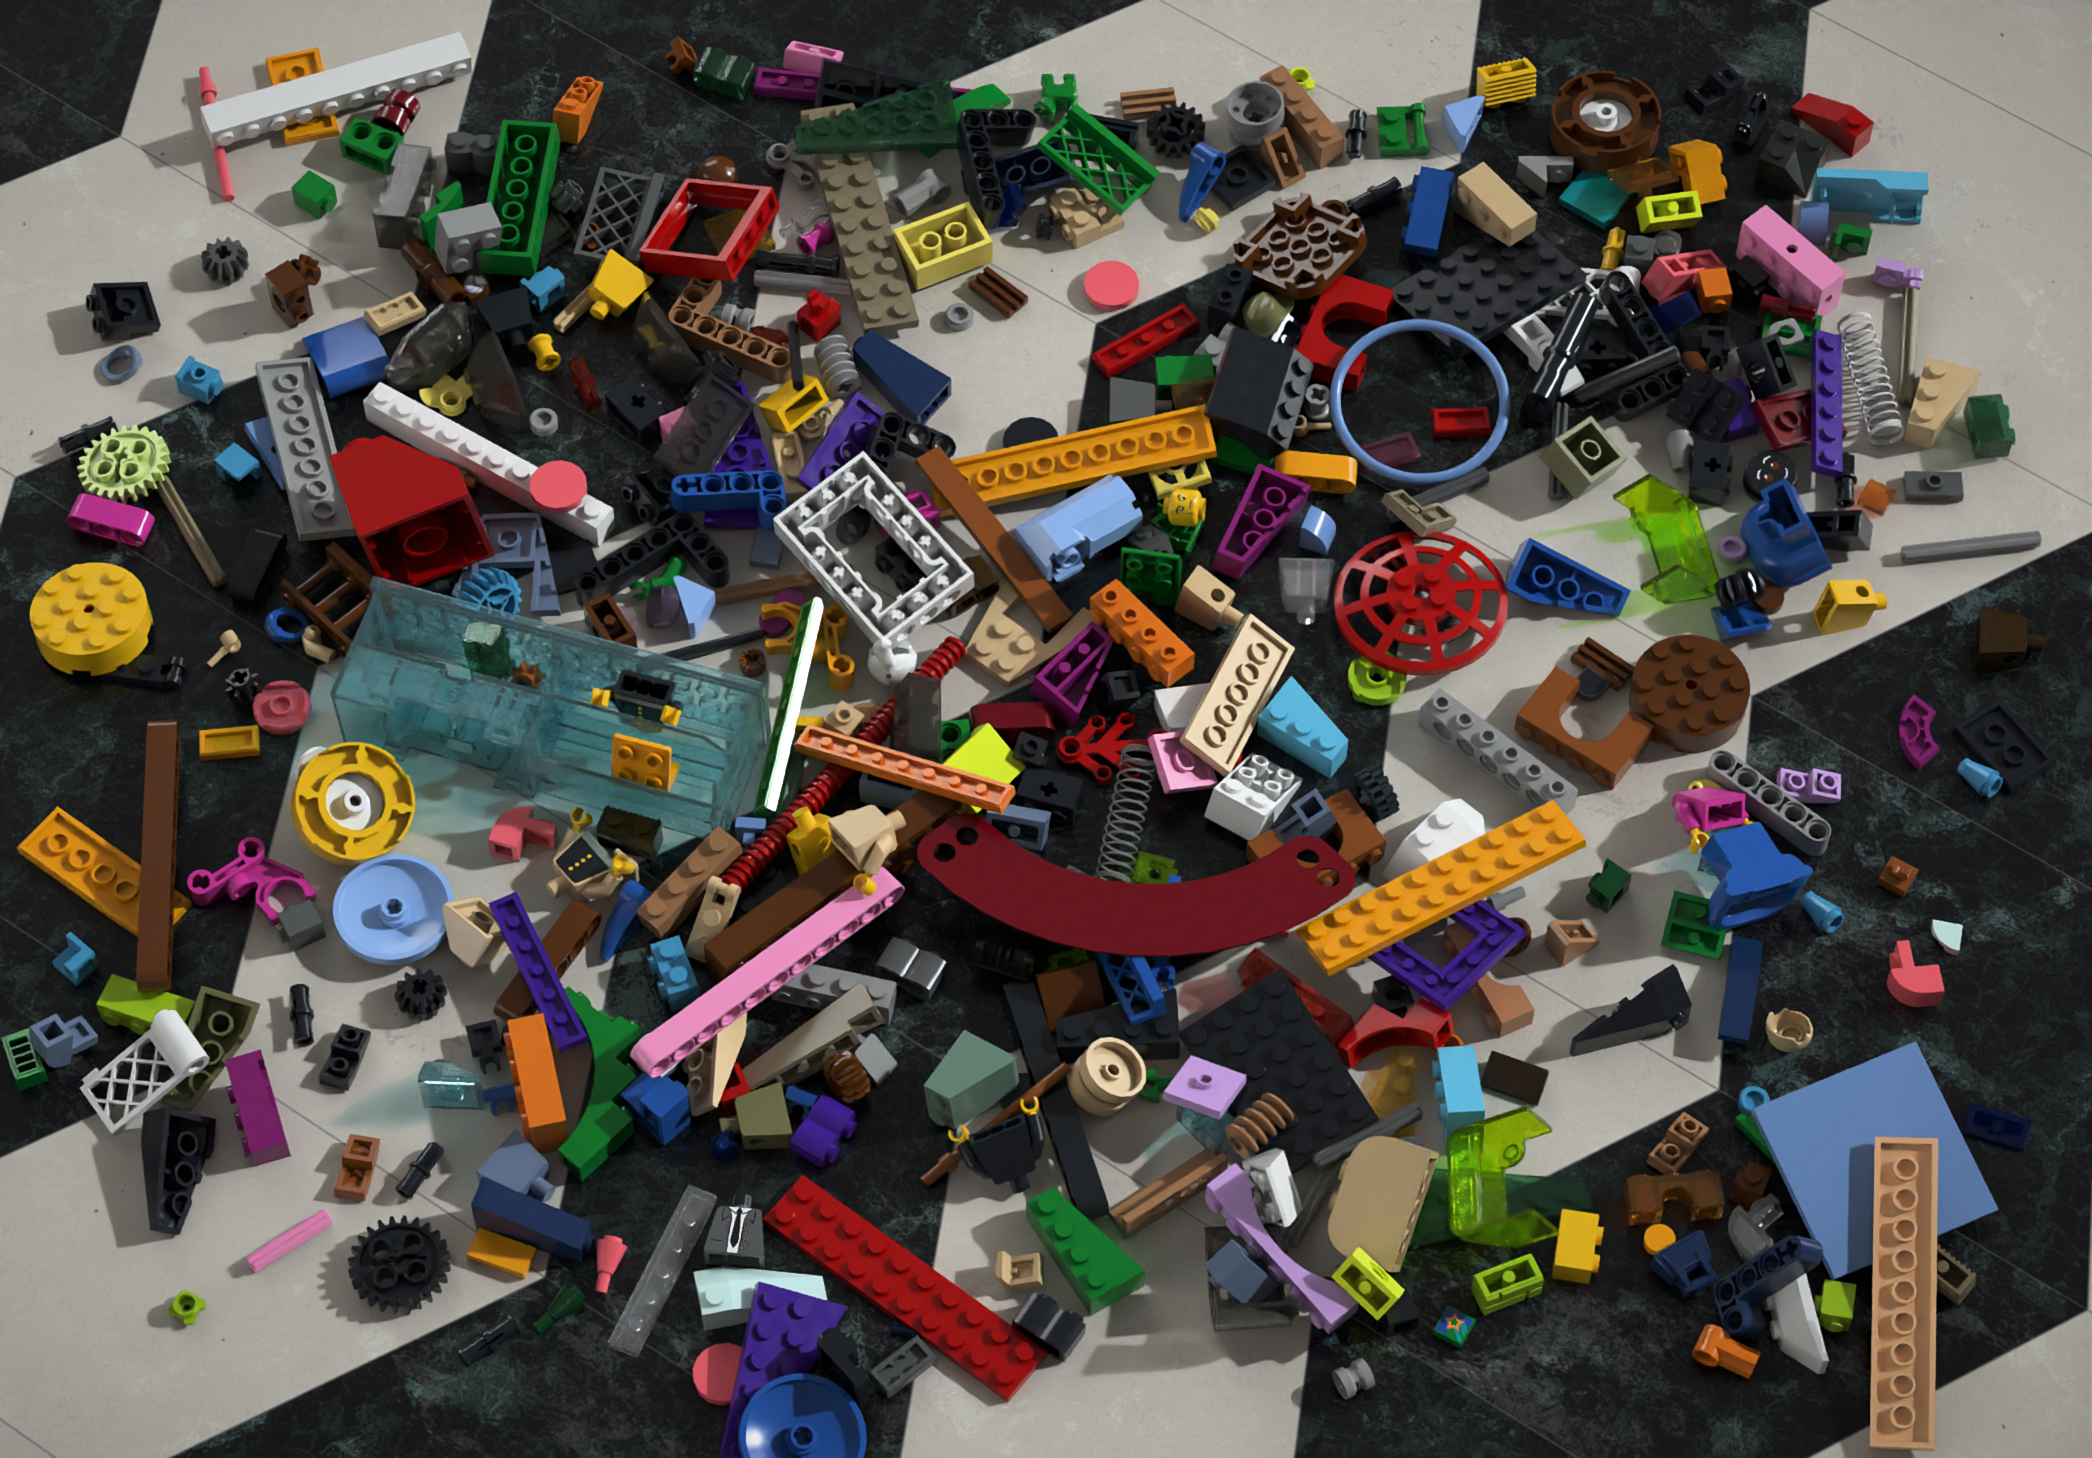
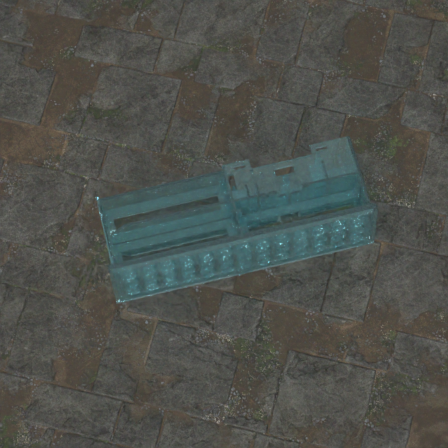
M373 576L369 585L372 599L330 692L344 743L363 742L372 744L387 751L400 762H404L410 749L418 750L497 772L498 775L493 787L532 799H534L538 792L602 811L607 805L610 808L615 806L616 810L621 808L622 811L626 810L627 813L632 811L633 814L638 813L639 816L643 814L644 818L649 816L650 819H660L663 828L706 839L718 825L727 833L729 832L761 750H768L772 733L766 683ZM395 649L506 680L513 679L514 677L509 674L510 670L513 667L519 668V665L526 660L528 665L538 663V668L541 673L546 674V677L540 682V690L476 672L473 673L471 680L448 674L446 664L396 651ZM622 669L676 682L673 701L678 700L684 705V711L676 727L727 740L731 744L728 751H725L704 735L578 700L590 703L593 688L602 689L607 686L616 685ZM609 701L607 708H611V709L618 710V709ZM615 733L671 747V761L680 763L679 774L675 782L712 792L706 803L552 760L551 757L554 749L557 748L612 763V738ZM450 738L471 744L473 751L471 754L446 748L445 746ZM385 745H388L391 747L398 748L400 750L399 753H397L394 751L384 749ZM516 749V752H515V754H514V757H513V759H512V762H511L510 766H508V765H509V762H510V760H511V757H512V755H513V753H514V750ZM521 759L523 760L522 765L525 774L518 769ZM509 779L521 784L520 786L505 783V780Z

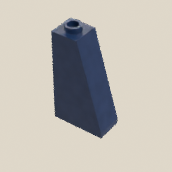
M869 330L863 337H859L855 341L852 348L855 366L899 414L925 425L952 395L950 377L872 330Z
M481 1179L471 1203L477 1231L479 1228L536 1247L537 1250L581 1263L586 1253L590 1254L592 1252L596 1236L592 1233L591 1222L489 1179Z

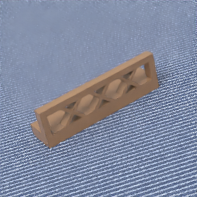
M1208 1147L1109 1211V1218L1126 1239L1132 1237L1205 1190L1208 1183L1228 1169V1157L1224 1152L1216 1156L1212 1149Z

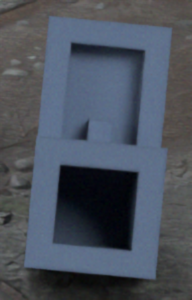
M1315 788L1291 804L1297 814L1273 829V831L1283 844L1300 836H1313L1325 840L1335 828L1337 820Z
M54 1014L30 1026L29 1041L48 1066L58 1068L71 1064V1056L97 1044L98 1035L82 1015L63 1023L60 1017Z

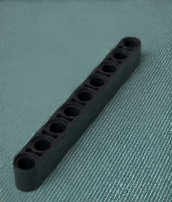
M1030 977L1028 982L1017 980L1002 984L1001 990L1027 1071L1030 1073L1032 1086H1034L1057 1068L1061 1061L1033 979ZM1065 1076L1038 1098L1039 1107L1071 1203L1088 1220L1109 1215V1205Z

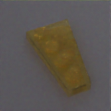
M1391 1045L1369 1102L1379 1120L1412 1103H1417L1422 1049ZM1415 1123L1388 1137L1403 1138L1414 1136Z

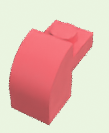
M526 806L515 807L504 812L495 822L488 838L491 855L519 862L527 842L555 850L559 841L557 825L546 819H534L533 807Z
M1909 940L1897 941L1894 952L1890 953L1889 956L1891 970L1886 984L1890 993L1898 1001L1908 1006H1939L1945 992L1939 964L1915 967Z

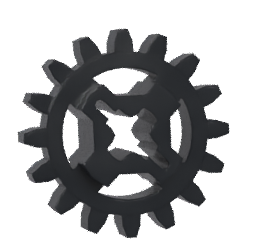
M1171 102L1170 108L1162 104L1161 112L1153 110L1152 118H1148L1146 136L1149 138L1150 146L1156 145V152L1158 154L1164 150L1168 158L1172 153H1176L1177 158H1180L1182 152L1190 156L1191 148H1194L1200 142H1204L1205 122H1202V114L1195 115L1194 106L1188 110L1184 102L1180 107H1176L1175 102Z

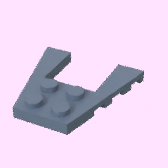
M540 513L483 514L481 520L495 556L462 568L463 572L459 582L455 584L453 589V598L449 608L446 607L445 610L447 620L454 617L451 610L455 607V604L452 601L457 599L459 595L457 590L463 588V581H469L471 573L477 574L480 568L487 569L488 567L497 569L534 567L530 608L532 617L561 616Z

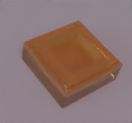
M1870 479L1861 493L1857 505L1883 516L1893 500L1896 490Z

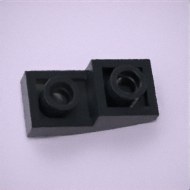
M342 1023L331 1043V1054L319 1074V1082L321 1084L346 1091L350 1089L367 1049L371 1031Z

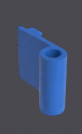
M363 317L302 338L308 353L320 373L329 399L394 377L390 360L383 346Z

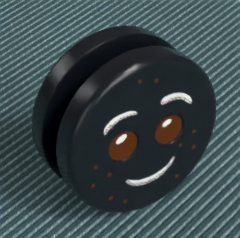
M1774 450L1758 452L1746 464L1742 481L1744 491L1753 501L1759 503L1764 500L1760 490L1784 478L1788 480L1791 486L1794 485L1795 487L1798 478L1797 467L1794 461L1782 452H1775Z

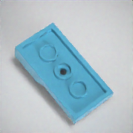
M1817 168L1809 201L1829 203V211L1868 213L1878 222L1920 224L1923 196L1928 194L1929 191L1928 173Z

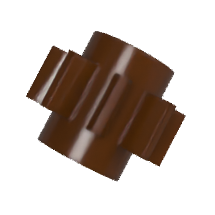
M300 254L299 260L292 259L290 263L304 277L308 287L309 285L316 286L321 278V270L317 266L319 261Z

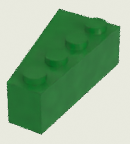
M1053 1187L1026 1202V1219L1090 1316L1144 1287L1145 1270Z

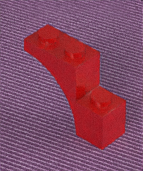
M1420 998L1414 1006L1407 1010L1404 1018L1373 1004L1367 1012L1360 1016L1353 1029L1341 1038L1338 1045L1341 1061L1345 1066L1353 1069L1357 1063L1368 1055L1384 1048L1399 1045L1421 1046L1437 1052V1047H1442L1455 1031L1452 1016L1447 1010L1444 1012L1423 998Z

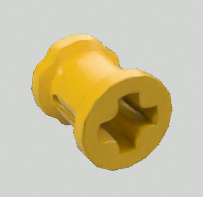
M538 334L528 342L529 350L537 358L536 366L541 371L552 370L561 361L560 355L554 352L552 347L553 341L549 334Z

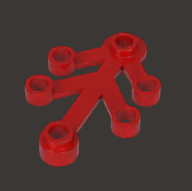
M1124 712L1118 716L1117 722L1097 743H1087L1093 735H1100L1106 729L1105 718L1101 715H1093L1089 718L1088 724L1076 737H1064L1057 744L1056 755L1065 764L1073 765L1078 763L1094 775V780L1097 784L1107 785L1112 780L1111 768L1106 765H1099L1089 757L1090 755H1099L1118 768L1119 763L1122 761L1121 755L1118 753L1122 752L1124 746L1141 744L1150 747L1147 740L1149 737L1168 732L1163 729H1154L1149 732L1146 739L1116 741L1123 733L1131 732L1135 727L1134 716L1131 713ZM1124 720H1128L1131 723L1128 725H1124L1121 722ZM1093 723H1100L1101 726H1100V727H1094L1092 724H1093ZM1073 750L1075 753L1070 754L1066 753V751ZM1126 761L1129 765L1141 769L1139 765ZM1124 763L1121 765V770L1129 769ZM1129 771L1124 772L1135 779L1141 778V772L1136 771V775L1128 774L1127 772ZM1100 773H1106L1108 776L1102 778L1098 775Z

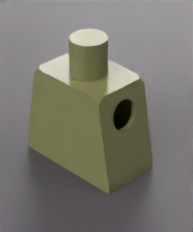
M781 1082L736 1097L734 1099L736 1115L719 1118L722 1137L740 1133L743 1148L746 1150L791 1148L790 1141L793 1136Z

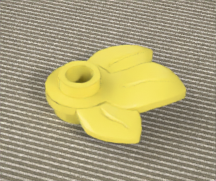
M439 371L433 380L432 388L421 389L419 393L422 402L427 406L439 408L440 412L444 415L457 416L465 410L466 400L474 394L475 382L470 373L463 375L455 381L447 374Z

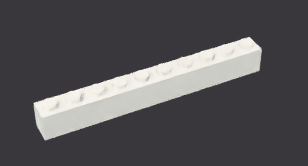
M461 32L453 33L201 106L202 123L212 148L227 146L235 141L255 138L259 134L272 130L279 131L286 126L296 123H306L316 116H330L338 111L357 108L368 102L385 100L392 89H401L409 93L416 88L426 85H436L450 78L463 77L472 72L471 55Z
M379 382L364 399L363 404L368 422L431 456L445 460L459 469L463 468L469 471L470 475L478 478L480 483L533 512H539L542 517L585 540L589 539V542L597 547H600L615 528L613 508L586 494V497L584 496L582 503L577 508L566 513L555 514L550 513L549 510L543 507L542 509L539 508L531 498L529 485L532 474L538 467L382 382Z

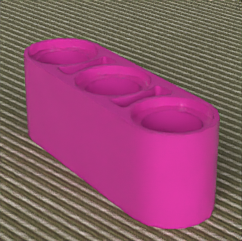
M82 493L78 495L67 517V522L71 527L82 532L133 546H142L155 522V518L144 509Z

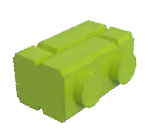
M1530 1253L1473 1275L1471 1291L1483 1315H1487L1525 1300V1297L1531 1298L1541 1294L1544 1278L1533 1255Z

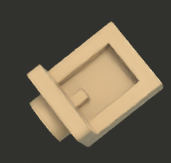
M1004 1250L998 1251L997 1262L994 1264L995 1278L1009 1291L1044 1286L1045 1257L1040 1252L1011 1257Z

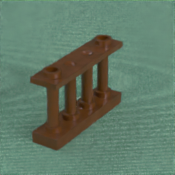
M333 541L325 548L328 560L323 568L297 588L286 579L281 581L282 599L288 607H295L314 626H317L338 647L340 654L348 662L352 660L358 667L364 665L361 648L390 626H397L405 633L413 626L410 611ZM333 574H340L345 578V582L315 606L304 597ZM352 591H359L364 596L363 601L334 623L323 614ZM371 608L374 610L377 608L383 613V617L353 641L342 632Z

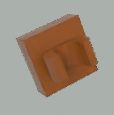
M676 37L670 42L673 51L668 52L665 58L670 63L675 62L669 67L671 71L678 74L686 68L691 73H694L701 68L693 47L680 37Z
M1892 856L1880 874L1877 884L1904 897L1916 878L1919 869Z

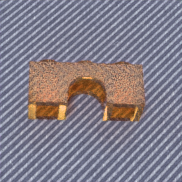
M1701 1169L1688 1174L1667 1172L1662 1176L1638 1174L1627 1178L1624 1188L1629 1225L1660 1223L1663 1213L1662 1203L1671 1199L1679 1200L1687 1206L1691 1221L1722 1218L1725 1207L1719 1171L1710 1172L1709 1170Z

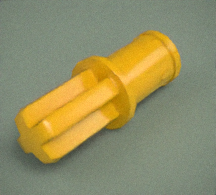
M1620 227L1610 230L1607 244L1602 249L1603 260L1600 268L1602 270H1615L1618 267L1619 260L1623 258L1624 252L1622 248L1626 232L1620 229Z

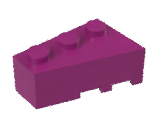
M1094 621L1090 622L1034 677L1030 692L1040 701L1051 703L1054 706V713L1074 729L1109 656L1114 639Z
M261 1049L225 1059L231 1085L226 1087L230 1103H237L239 1110L233 1113L238 1131L244 1129L246 1138L240 1139L245 1157L252 1156L254 1166L290 1157L289 1147Z

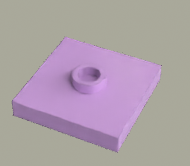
M1190 1055L1165 1089L1163 1100L1220 1120L1246 1084V1075Z

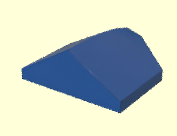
M1753 603L1730 609L1721 606L1711 608V614L1720 640L1755 634L1774 627L1767 616L1754 608Z

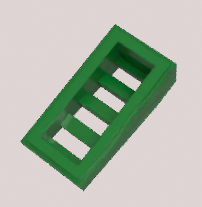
M30 1028L1 1038L19 1091L49 1081L40 1054L29 1041ZM28 1038V1042L13 1047L10 1046L12 1043ZM29 1047L31 1048V1050H29V1051H26V1052L17 1054V1055H15V1056L13 1055L14 1052H17V1051H20V1050H23V1049H26V1048H29ZM31 1056L34 1057V1058L31 1059V1060H28V1061H25V1062L16 1064L17 1061H20V1060H22V1059H25V1058H28V1057H31ZM33 1065L37 1066L35 1068L19 1073V1070Z

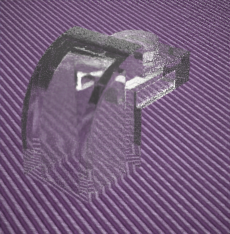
M1771 1193L1767 1197L1755 1201L1748 1213L1738 1205L1729 1218L1728 1231L1737 1254L1745 1263L1774 1245L1772 1238L1764 1230L1784 1213L1779 1201Z

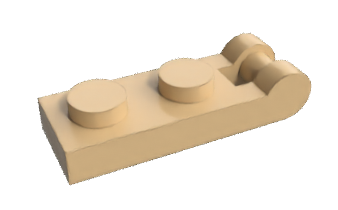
M712 876L709 879L706 894L685 948V953L688 957L706 964L704 944L728 927L741 892L740 886L733 883L730 885L722 883V879L716 876ZM718 894L725 896L724 904L716 901Z

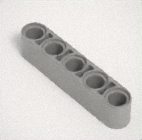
M1718 750L1711 755L1706 774L1707 779L1715 781L1727 791L1746 794L1745 810L1806 854L1819 856L1826 851L1831 835V827L1823 818L1731 752ZM1717 767H1721V768H1724V769H1726V770H1720V769H1717ZM1740 784H1745L1749 787H1743ZM1764 801H1769L1773 804H1766ZM1788 818H1792L1796 820V822L1788 820ZM1812 835L1818 836L1821 839H1815L1812 837Z

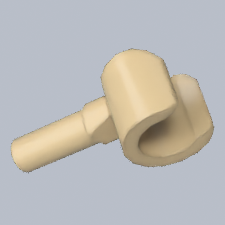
M1298 415L1293 433L1297 437H1303L1308 431L1331 430V423L1307 422L1306 417Z
M228 630L221 635L220 641L224 646L207 662L209 667L212 668L228 652L235 653L240 649L241 643L233 630Z

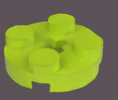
M1390 652L1385 653L1389 656L1395 657V655H1393ZM1363 657L1358 658L1356 661L1354 659L1350 664L1348 686L1352 691L1353 698L1358 702L1378 706L1392 705L1398 701L1406 686L1407 675L1381 668ZM1375 673H1378L1384 680L1375 682L1370 678L1374 677Z

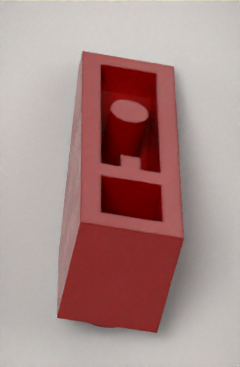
M1808 93L1790 109L1792 113L1825 138L1832 140L1831 142L1850 157H1853L1870 142L1874 122L1853 106Z

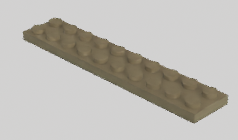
M854 103L800 111L801 123L863 334L865 335L869 330L878 334L918 327L919 318Z

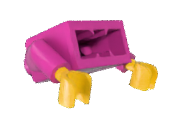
M1702 787L1677 792L1673 796L1672 806L1675 810L1676 820L1682 823L1686 833L1692 836L1688 846L1692 854H1697L1699 847L1703 849L1710 838L1706 833L1699 832V830L1708 831L1741 824L1745 826L1755 823L1748 820L1750 816L1745 811L1746 794Z

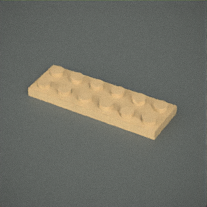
M1251 613L1247 615L1236 632L1179 742L1225 777L1230 774L1258 721V716L1262 713L1295 648Z

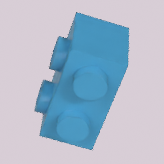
M679 935L650 944L651 956L647 957V961L652 975L657 974L660 982H657V988L661 999H667L671 1012L687 1007L699 998V988Z

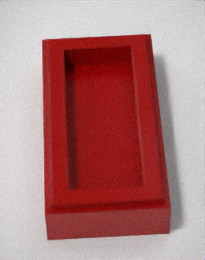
M1488 407L1432 409L1434 438L1489 436L1491 434Z

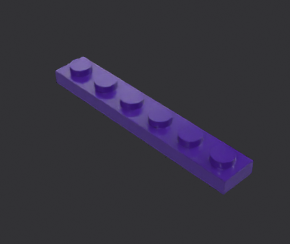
M1815 329L1811 335V471L1838 478L1843 472L1842 336Z
M517 892L488 903L496 924L539 1012L544 1013L547 1029L559 1053L561 1054L587 1043V1035Z

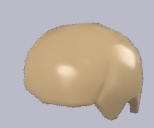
M1784 1008L1775 1015L1771 1011L1766 1020V1034L1769 1042L1780 1051H1798L1807 1046L1812 1039L1813 1027L1810 1019L1801 1012L1789 1011L1787 1008Z

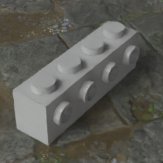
M816 964L810 965L771 994L772 1000L823 1010L858 983H863L885 1021L883 1024L885 1025L890 1024L897 1001L896 982Z

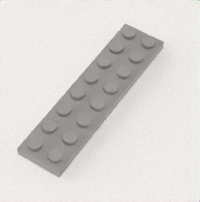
M312 357L256 362L255 371L299 541L357 536L329 456L337 453Z

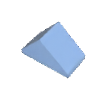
M1477 95L1444 106L1443 125L1459 152L1464 153L1483 114L1485 96Z
M675 576L673 577L675 594L689 637L693 639L697 637L716 608L715 592L686 578Z

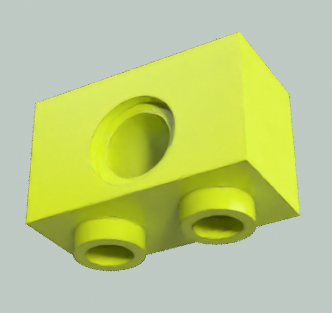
M1697 190L1644 197L1636 206L1641 233L1693 227L1703 217Z
M1359 1246L1331 1276L1377 1321L1405 1291Z

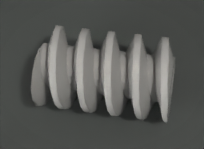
M836 334L827 336L819 341L814 348L813 354L817 360L816 362L828 394L834 398H848L861 389L862 383L861 380H858L859 374L856 371L854 362H852L853 358L849 353L850 350L848 345H846L845 337Z

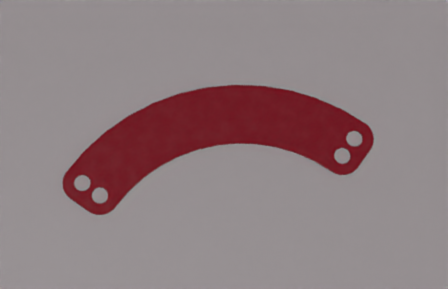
M959 814L950 818L926 835L920 841L917 848V858L920 865L949 891L982 913L1019 931L1053 943L1091 952L1123 956L1173 957L1211 953L1248 945L1283 933L1318 916L1347 897L1354 889L1356 882L1352 866L1325 841L1313 836L1296 837L1259 860L1217 876L1167 884H1135L1110 881L1059 867L1029 853L1005 837L984 818L974 814ZM963 828H971L977 832L978 840L972 845H962L956 839L957 832ZM947 844L954 848L956 854L952 860L941 862L934 857V849L939 845ZM1304 850H1310L1318 855L1319 862L1314 867L1305 868L1297 862V855ZM1330 869L1339 875L1340 880L1333 887H1325L1318 882V874L1323 870Z

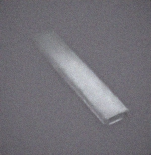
M688 1184L608 1340V1347L633 1357H638L717 1201V1195Z

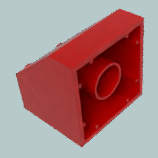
M384 435L374 439H355L345 445L341 452L329 456L357 536L380 584L392 595L495 556L485 527L457 466Z

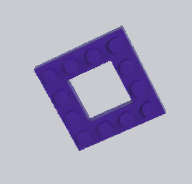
M1482 900L1448 916L1477 937L1442 970L1406 946L1401 940L1367 958L1445 1012L1525 937V929Z

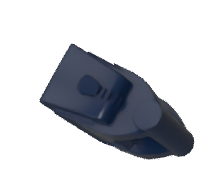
M1697 1230L1655 1253L1649 1265L1650 1269L1669 1285L1675 1284L1685 1297L1718 1280L1716 1273L1710 1265L1711 1253L1702 1230ZM1696 1272L1699 1273V1277L1689 1281L1688 1276Z

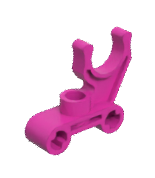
M255 837L243 839L238 845V858L213 874L204 869L196 870L187 879L190 899L198 906H207L225 894H228L232 900H238L247 895L252 888H257V909L267 918L271 926L279 924L278 912L270 907L268 903L269 897L275 889L282 886H293L303 893L306 901L311 899L313 902L316 899L315 889L308 884L303 873L267 858L263 842ZM249 854H257L254 857H247Z

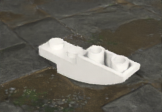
M1533 313L1511 325L1503 333L1528 356L1529 365L1537 372L1544 360L1542 356L1543 351L1551 345L1554 335ZM1576 365L1568 371L1559 392L1560 396L1585 384L1584 378Z

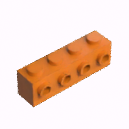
M1117 578L1090 597L1089 614L1092 620L1097 625H1102L1106 628L1117 644L1121 643L1128 650L1134 661L1137 663L1141 662L1148 669L1150 676L1155 681L1162 682L1168 688L1194 669L1195 653Z

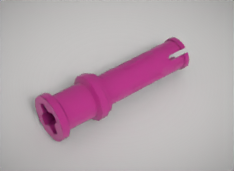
M830 219L825 222H817L813 230L806 235L797 237V245L803 254L808 256L809 253L816 252L823 245H829L833 242L835 235Z

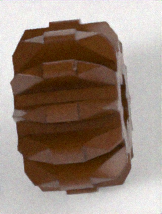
M847 1050L841 1053L838 1052L823 1063V1076L826 1078V1083L829 1085L831 1092L842 1103L847 1105L858 1101L870 1092V1080L866 1075L867 1072L862 1067V1063L851 1052Z

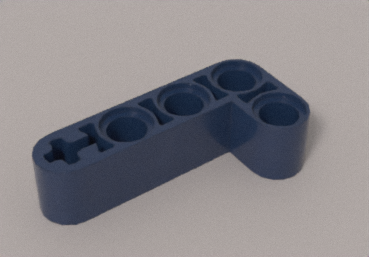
M1787 1236L1722 1278L1715 1287L1714 1296L1724 1330L1733 1335L1748 1338L1759 1337L1765 1326L1760 1302L1815 1268L1823 1257L1821 1243L1817 1240L1800 1236Z

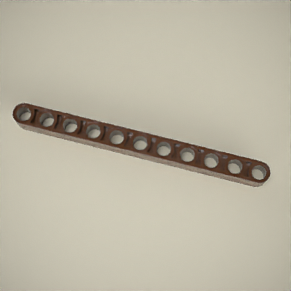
M178 720L148 721L136 966L138 992L171 989L180 766V725Z

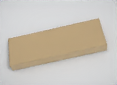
M794 430L789 434L784 432L771 433L770 442L777 472L784 481L786 503L797 501L809 492L795 481V478L806 464L799 432Z

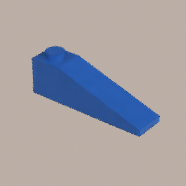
M1528 538L1519 545L1508 569L1505 590L1531 603L1611 616H1620L1631 592L1630 589L1532 538Z

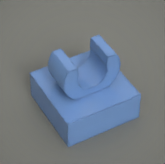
M736 816V840L742 842V845H744L743 852L749 850L750 845L755 843L757 838L761 837L764 831H767L766 819Z

